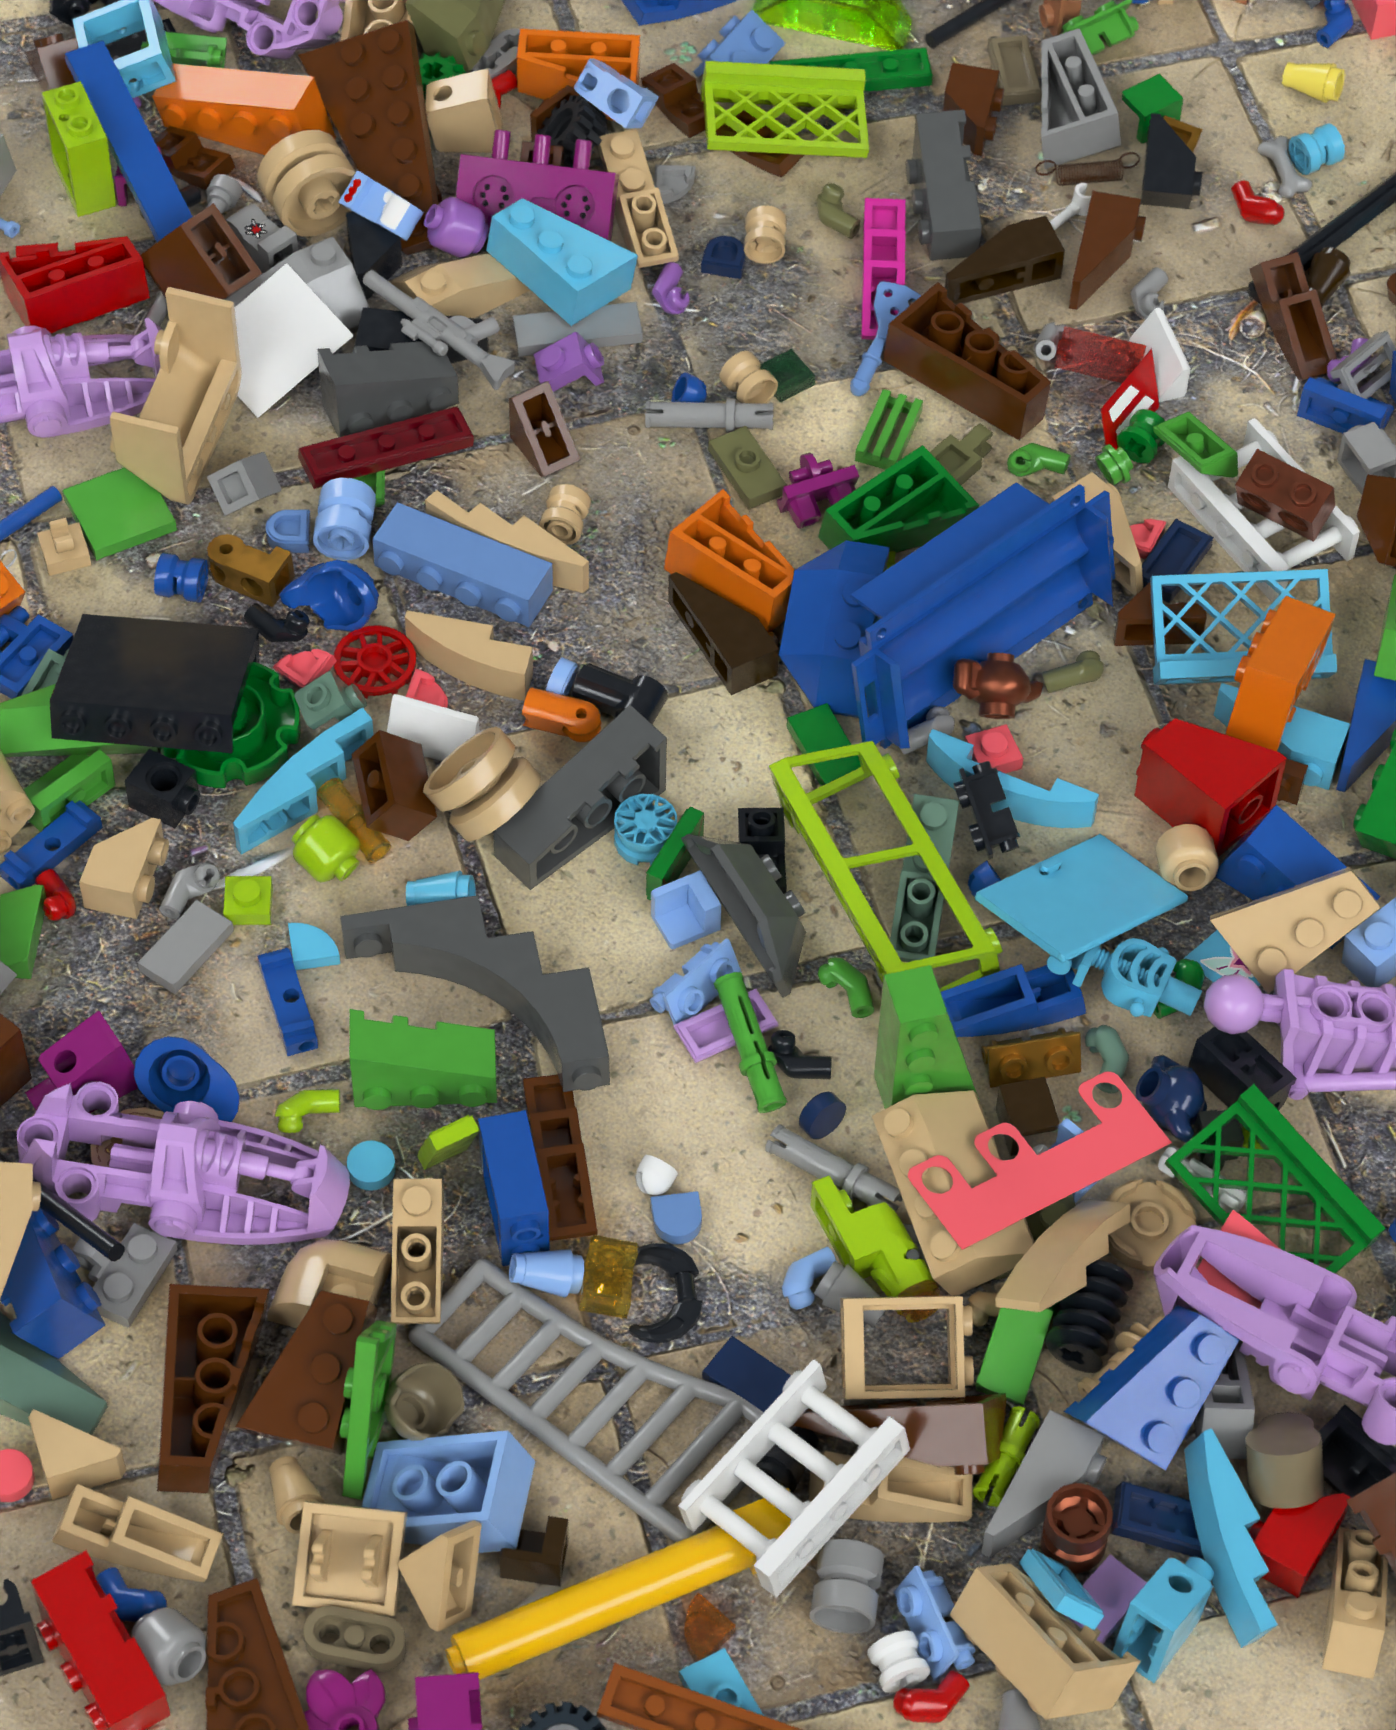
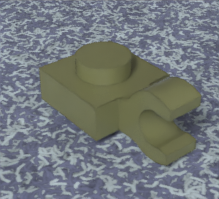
M980 423L973 427L961 441L950 434L930 453L962 485L982 468V458L992 449V446L986 441L993 436V432Z

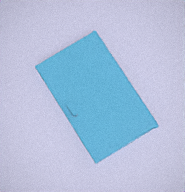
M1099 834L977 891L975 900L1060 963H1064L1187 902L1188 896L1109 839Z

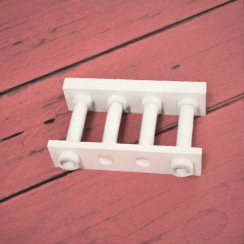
M1256 418L1248 421L1243 447L1236 450L1238 469L1248 464L1255 451L1259 449L1305 472L1282 448L1271 431L1266 430ZM1182 456L1172 460L1168 488L1244 572L1288 571L1299 563L1332 546L1346 561L1354 558L1360 530L1355 521L1350 516L1345 515L1337 506H1335L1314 542L1308 539L1281 553L1275 551L1265 539L1285 529V527L1269 519H1265L1257 524L1249 522L1239 511L1244 506L1238 504L1237 493L1230 496L1223 494L1213 483L1223 476L1201 474ZM1288 581L1278 583L1285 589ZM1266 582L1255 583L1271 602L1279 596Z
M814 1359L803 1371L798 1370L789 1377L783 1387L782 1394L702 1480L698 1479L689 1485L682 1496L681 1503L678 1505L686 1527L693 1533L709 1518L755 1554L757 1559L754 1568L759 1582L764 1589L776 1598L911 1450L905 1428L890 1416L879 1428L873 1427L870 1429L823 1393L827 1388L821 1365ZM808 1408L858 1445V1451L845 1465H836L789 1429ZM775 1444L825 1482L824 1488L812 1501L803 1503L756 1466ZM741 1481L791 1519V1525L778 1539L772 1538L769 1540L722 1503Z

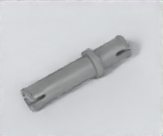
M727 399L726 403L646 401V428H726V432H732L735 428L747 426L748 429L773 430V402L736 403L735 399Z
M781 1124L772 1131L770 1136L784 1142L787 1146L776 1140L775 1142L768 1140L765 1147L766 1152L782 1158L819 1179L830 1175L836 1188L844 1189L851 1201L856 1198L869 1206L886 1202L895 1212L898 1210V1205L883 1198V1196L894 1202L896 1200L902 1202L903 1198L899 1188L870 1174L869 1167L861 1163L853 1165L793 1133Z

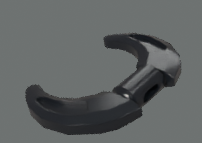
M651 1243L638 1247L623 1258V1268L628 1269L639 1264H652L660 1267L670 1278H675L678 1303L673 1304L666 1318L660 1322L647 1326L633 1324L629 1328L632 1336L649 1343H666L681 1338L696 1325L700 1318L703 1301L697 1300L694 1276L698 1275L699 1271L692 1257L685 1251L670 1244Z

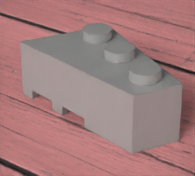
M1080 28L1042 40L1041 142L1043 160H1051L1057 166L1120 146L1121 137L1118 111ZM1050 162L1044 163V169L1055 166Z

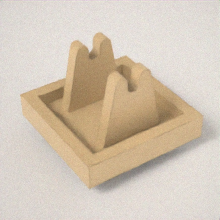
M312 1501L303 1502L292 1605L312 1608L337 1606L378 1615L395 1616L401 1575L397 1562L402 1560L407 1512Z

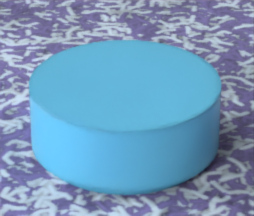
M372 1140L364 1141L354 1146L347 1157V1169L351 1182L358 1188L368 1191L378 1190L387 1186L392 1181L396 1170L395 1157L392 1150L386 1144Z

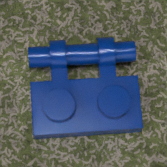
M16 606L8 615L3 614L0 616V648L6 642H11L3 652L0 651V693L10 699L22 696L23 690L49 648L64 656L74 638L71 632L39 614L28 625H25L24 623L30 616L21 606Z

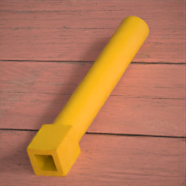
M766 1499L733 1511L769 1540L772 1538L778 1539L791 1525V1519ZM717 1526L451 1635L452 1646L445 1649L448 1663L453 1674L478 1672L479 1680L748 1569L751 1570L754 1576L757 1574L754 1568L757 1556Z

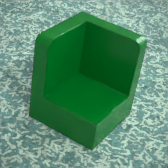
M1160 73L1122 92L1124 103L1139 117L1136 139L1141 144L1147 142L1151 113L1160 114L1163 118L1165 115L1180 121L1183 97Z

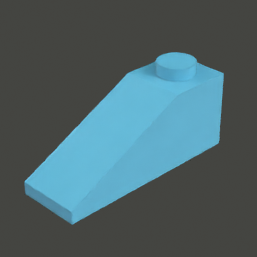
M1221 683L1214 716L1228 727L1239 688ZM1293 706L1296 708V712L1291 723H1286L1277 752L1283 754L1287 759L1308 765L1304 785L1317 786L1329 790L1345 748L1350 723Z

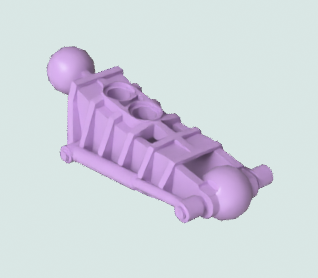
M1283 969L1275 976L1274 995L1263 994L1254 981L1240 974L1224 975L1213 982L1207 989L1204 1010L1208 1020L1218 1030L1229 1034L1245 1033L1256 1026L1259 1021L1274 1022L1280 1027L1281 1064L1297 1078L1295 1084L1291 1086L1288 1094L1289 1098L1301 1100L1308 1095V1092L1396 1090V986L1383 984L1380 987L1361 986L1359 981L1353 980L1342 984L1329 982L1326 976L1316 975L1314 978L1296 975L1291 969Z

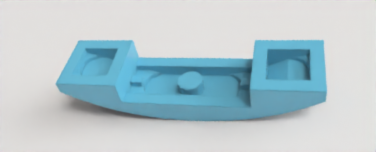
M935 729L931 730L928 738L926 762L951 788L955 790L953 783L961 781L959 769L964 768L966 777L974 775L972 767L980 764L972 761L973 744ZM998 771L997 774L1006 800L991 804L992 812L1009 807L1014 820L1046 827L1083 828L1092 826L1095 820L1099 794L1059 778L1056 779L1051 790L1048 791Z

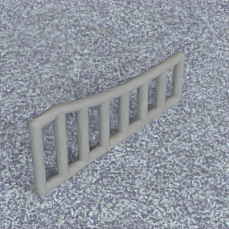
M484 1258L478 1259L442 1296L441 1324H415L409 1331L411 1343L440 1365L451 1370L461 1381L675 1543L705 1532L713 1521L707 1518L693 1533L686 1527L685 1523L661 1506L742 1416L754 1424L764 1413L723 1386L651 1361L605 1339L519 1283H511L508 1274ZM483 1282H486L505 1298L454 1350L436 1337L434 1333ZM523 1309L542 1322L543 1325L503 1368L491 1378L473 1365L471 1361L519 1310ZM560 1335L584 1348L531 1407L508 1391ZM601 1359L627 1370L625 1375L568 1436L546 1420ZM646 1380L674 1389L671 1395L607 1465L585 1449L586 1445ZM695 1397L723 1406L721 1411L646 1494L623 1478ZM741 1481L722 1503L728 1506L746 1484Z

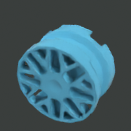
M638 794L623 801L616 810L614 819V844L618 854L627 862L637 866L639 862H650L651 866L677 825L678 816L673 805L665 798L655 794Z

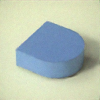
M282 510L270 516L266 522L268 544L273 549L277 546L291 553H309L310 510Z
M698 1191L650 1197L654 1229L662 1240L671 1244H685L692 1241L699 1234L702 1226V1211Z

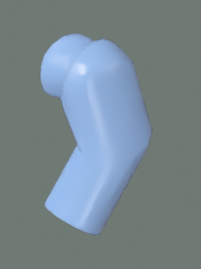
M828 1246L793 1262L788 1267L781 1289L783 1296L788 1297L791 1308L799 1310L814 1302L815 1295L810 1289L814 1279L826 1274L831 1265L836 1261L832 1250Z

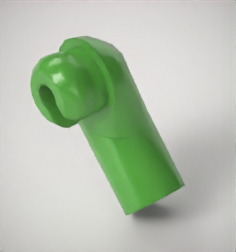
M839 957L830 958L828 963L819 967L818 977L823 985H826L827 988H833L839 984L846 990L853 1017L865 1018L873 1014L874 1005L868 980L864 974Z

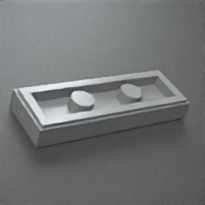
M636 302L605 305L572 326L555 311L512 316L518 357L534 355V353L574 332H577L589 344L593 342L598 348L643 343V332Z

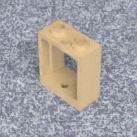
M963 1296L840 1298L842 1397L844 1399L965 1397V1386H973V1357L964 1356V1336H972L973 1331L971 1306H963ZM947 1309L948 1383L865 1384L864 1310Z

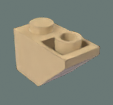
M150 818L93 846L79 881L84 908L133 919L138 918L143 902L149 903L153 896L155 877L153 875L157 865L163 866L168 855L169 840L164 839L161 819Z

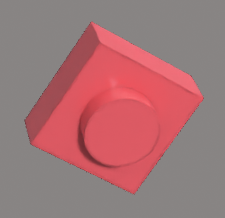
M1007 724L965 736L964 741L974 745L972 761L977 763L989 761L991 768H997L998 771L1005 774L1022 769L1023 757Z

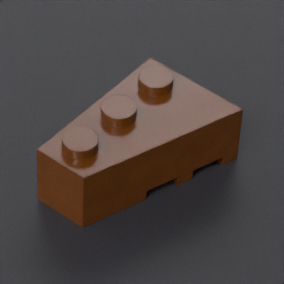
M321 1290L235 1427L248 1434L342 1455L346 1438L340 1437V1427L346 1407L350 1408L351 1398H346L343 1395L345 1380L349 1368H354L356 1340L361 1333L375 1322L378 1308L367 1300Z

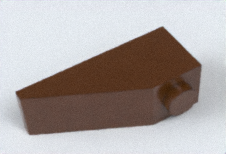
M1092 191L1072 281L1069 309L1077 310L1131 257L1134 240L1142 241L1146 217L1139 216L1141 199Z

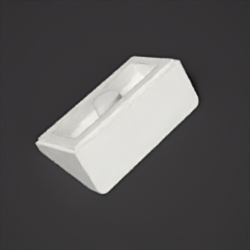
M1156 308L1129 339V346L1138 364L1152 348L1159 402L1185 397L1191 368L1164 311L1161 308Z
M394 694L391 702L387 732L421 744L424 757L443 761L456 748L480 733L479 717Z

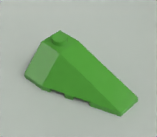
M56 684L0 703V749L5 757L91 755L98 749H101L106 755L145 754L148 749L158 752V747L53 739L51 735L50 698Z

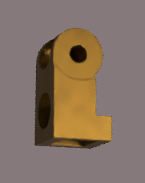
M231 534L215 537L207 547L211 576L215 582L268 606L274 607L280 598L279 594L295 578L292 554L290 551L276 546L271 554H268L251 546H246L242 539Z

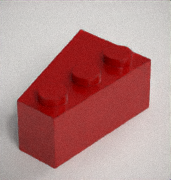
M123 236L75 243L76 250L50 253L48 246L35 248L36 255L10 258L9 252L0 253V274L4 291L24 325L46 328L53 334L63 328L83 321H90L103 314L130 307L135 303L149 299L150 294L143 259L129 237Z

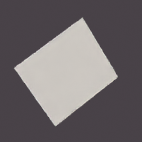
M287 263L234 307L241 362V383L237 396L257 418L260 417L319 366L317 349L330 348L333 354L354 336Z

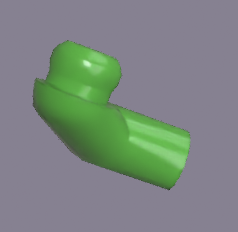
M1031 443L1012 452L1008 457L1007 466L1012 474L1021 477L1028 476L1042 469L1065 475L1071 455Z

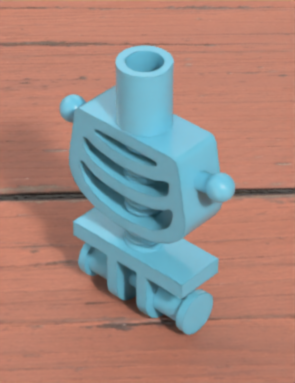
M1127 939L1121 942L1111 954L1109 951L1105 952V949L1101 950L1100 945L1064 963H1060L1051 955L1047 959L1049 970L1055 974L1064 975L1069 972L1071 967L1078 970L1072 984L1079 988L1090 966L1094 965L1095 968L1099 967V970L1103 969L1104 974L1101 987L1105 998L1112 1004L1129 1010L1134 1017L1142 1015L1151 1017L1158 1002L1191 1016L1202 993V990L1170 976L1177 960L1169 955L1166 948H1157L1142 939Z

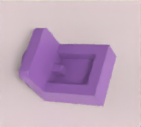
M577 332L534 353L539 382L549 381L553 392L584 375L595 386L604 383L601 366L604 365V359L599 348L593 342L589 344Z

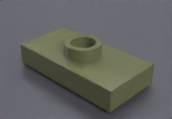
M747 426L708 441V451L748 509L782 496V488L787 486V484Z

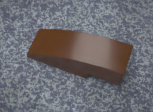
M1296 252L1261 262L1250 268L1257 295L1269 325L1299 382L1307 380L1309 377L1313 378L1327 374L1328 363L1332 359H1337L1317 290H1309L1299 253Z

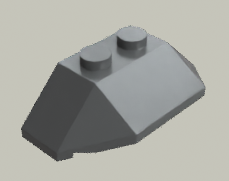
M687 834L682 837L681 840L690 856L705 876L782 998L789 995L792 990L806 934L799 919L800 916L805 914V911L792 890L783 894L775 881L782 876L769 855L766 854L759 858L751 844Z

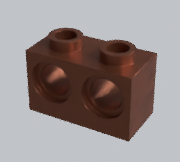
M1259 449L1255 451L1235 484L1238 504L1313 542L1336 506L1333 486Z

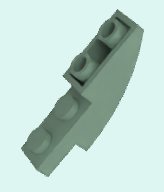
M914 794L912 808L949 870L959 800ZM907 835L906 846H907V845H912V842H911V840L909 839L908 835ZM918 855L904 857L890 942L901 961L906 962L935 956L945 900L921 857Z

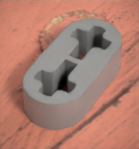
M520 29L505 30L492 39L490 47L470 72L488 69L491 78L507 70H511L516 74Z

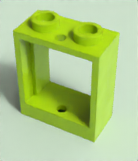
M82 82L41 92L52 160L77 217L117 206L107 137Z

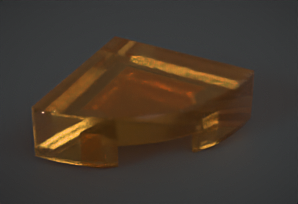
M699 1592L688 1606L684 1623L685 1643L691 1657L697 1662L715 1653L736 1630V1625Z

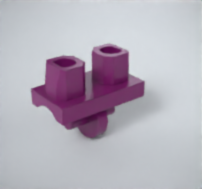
M809 452L801 455L800 468L789 472L792 484L782 488V498L776 501L780 513L789 511L798 529L819 522L822 516L816 502L828 499L832 506L855 491V484L859 478L856 466L852 465L833 471L830 460L817 463L812 453Z

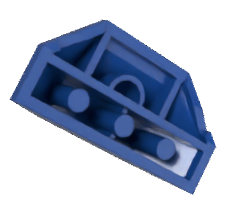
M846 540L794 570L779 657L813 708L827 703L833 714L859 718L851 663L861 657L858 639L866 635L865 629L873 625L878 617L850 598V594L886 570L890 547Z

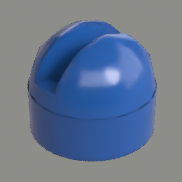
M683 373L674 386L672 402H705L707 389L704 381L691 374Z
M985 861L970 873L968 886L975 897L977 891L997 883L1001 879L991 864Z

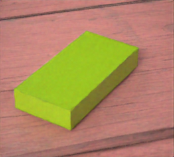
M467 1115L428 1135L417 1154L424 1170L468 1149L480 1131L473 1116Z

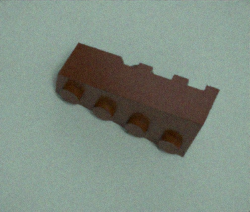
M937 282L889 323L883 361L1020 441L1043 420L1051 381L1016 350L1007 351L999 343L1000 336L990 327L986 329L981 328L971 319L972 311L963 303L954 304L947 297L948 290Z
M170 1284L157 1491L209 1492L266 1318L269 1289Z

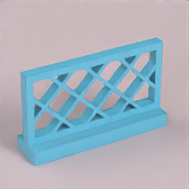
M1328 569L1151 576L1155 666L1153 667L1154 685L1237 682L1234 681L1236 670L1243 655L1247 656L1248 651H1235L1241 644L1247 649L1250 648L1251 641L1248 639L1249 635L1262 621L1264 622L1269 609L1273 610L1285 596L1294 598L1289 591L1298 581L1317 580L1318 599L1312 606H1319V608L1330 612ZM1292 581L1285 589L1278 583ZM1266 582L1279 594L1265 611L1245 595L1254 583ZM1234 583H1248L1242 590H1239L1234 585ZM1211 584H1222L1236 596L1221 613L1201 597ZM1189 585H1203V587L1196 592ZM1161 586H1179L1192 599L1175 615L1162 603ZM1239 600L1259 617L1244 634L1224 617ZM1195 602L1215 619L1200 636L1180 619ZM1163 614L1171 620L1165 628ZM1218 623L1238 640L1228 652H1216L1203 640ZM1174 625L1194 641L1184 654H1165L1164 636ZM1332 630L1311 679L1330 678L1337 672L1336 654H1333ZM1197 646H1199V647L1202 648L1206 653H1192V652H1193V650H1194Z

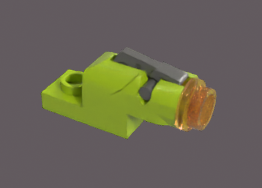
M830 1175L812 1182L810 1206L843 1267L849 1264L863 1279L871 1276L887 1297L939 1296L940 1289L932 1278L913 1225L903 1224L897 1213L886 1202L874 1204L854 1212L847 1192L844 1189L838 1191ZM938 1309L895 1311L898 1315L904 1316L907 1322L915 1323L930 1317Z

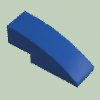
M1020 964L941 991L957 1037L988 1036L1028 1030L1087 1013L1081 989L1072 984L1075 978L1072 967L1068 973L1058 975L1051 972L1047 965L1025 972L1023 965Z

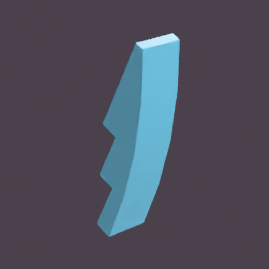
M363 707L322 732L298 751L256 792L233 822L236 848L241 855L317 813V795L347 778L345 762L351 759V754L374 735L373 720Z
M1211 1428L1202 1432L1184 1449L1189 1499L1204 1560L1211 1566L1214 1572L1212 1583L1218 1600L1240 1647L1243 1648L1258 1641L1278 1624L1255 1583L1269 1572L1247 1531L1260 1519V1516Z

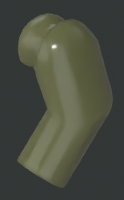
M828 183L823 186L822 194H818L817 197L819 219L826 226L852 239L857 234L861 221L843 211L841 199L844 197V190L842 187Z

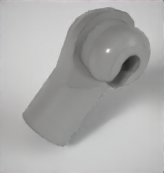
M1153 268L1131 290L1135 311L1144 319L1154 309H1164V300L1159 302L1157 298L1159 294L1157 293L1168 283V276L1160 268Z
M1055 322L1046 324L1034 344V354L1041 360H1051L1056 355V346L1066 347L1069 344V327L1066 324L1055 325Z
M941 706L934 707L928 711L926 715L927 721L908 729L910 748L901 749L903 755L928 745V738L932 729L947 735L953 732L955 722L954 718L950 716L948 709Z

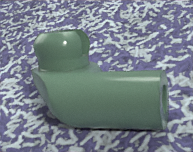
M1101 1025L1098 1028L1095 1027L1088 1030L1085 1036L1086 1046L1090 1047L1089 1050L1092 1053H1100L1104 1061L1099 1074L1109 1071L1116 1073L1123 1079L1129 1062V1055L1117 1031L1107 1025ZM1099 1083L1096 1085L1101 1091L1113 1094L1119 1090L1110 1083Z

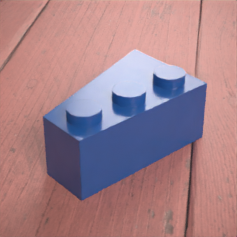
M1275 805L1238 841L1219 864L1216 878L1248 898L1256 900L1347 868V866L1279 806ZM1361 880L1374 898L1378 900L1381 896ZM1343 936L1329 948L1333 949L1345 938V936Z

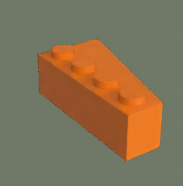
M173 64L176 82L156 89L152 95L165 127L171 126L197 133L199 137L266 155L275 144L286 136L302 130H321L330 134L334 140L336 139L314 76Z

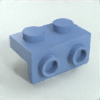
M751 9L741 20L734 15L720 29L719 33L723 36L722 40L718 43L715 39H712L697 55L702 62L693 73L699 78L704 72L705 61L768 64L784 46L785 42Z

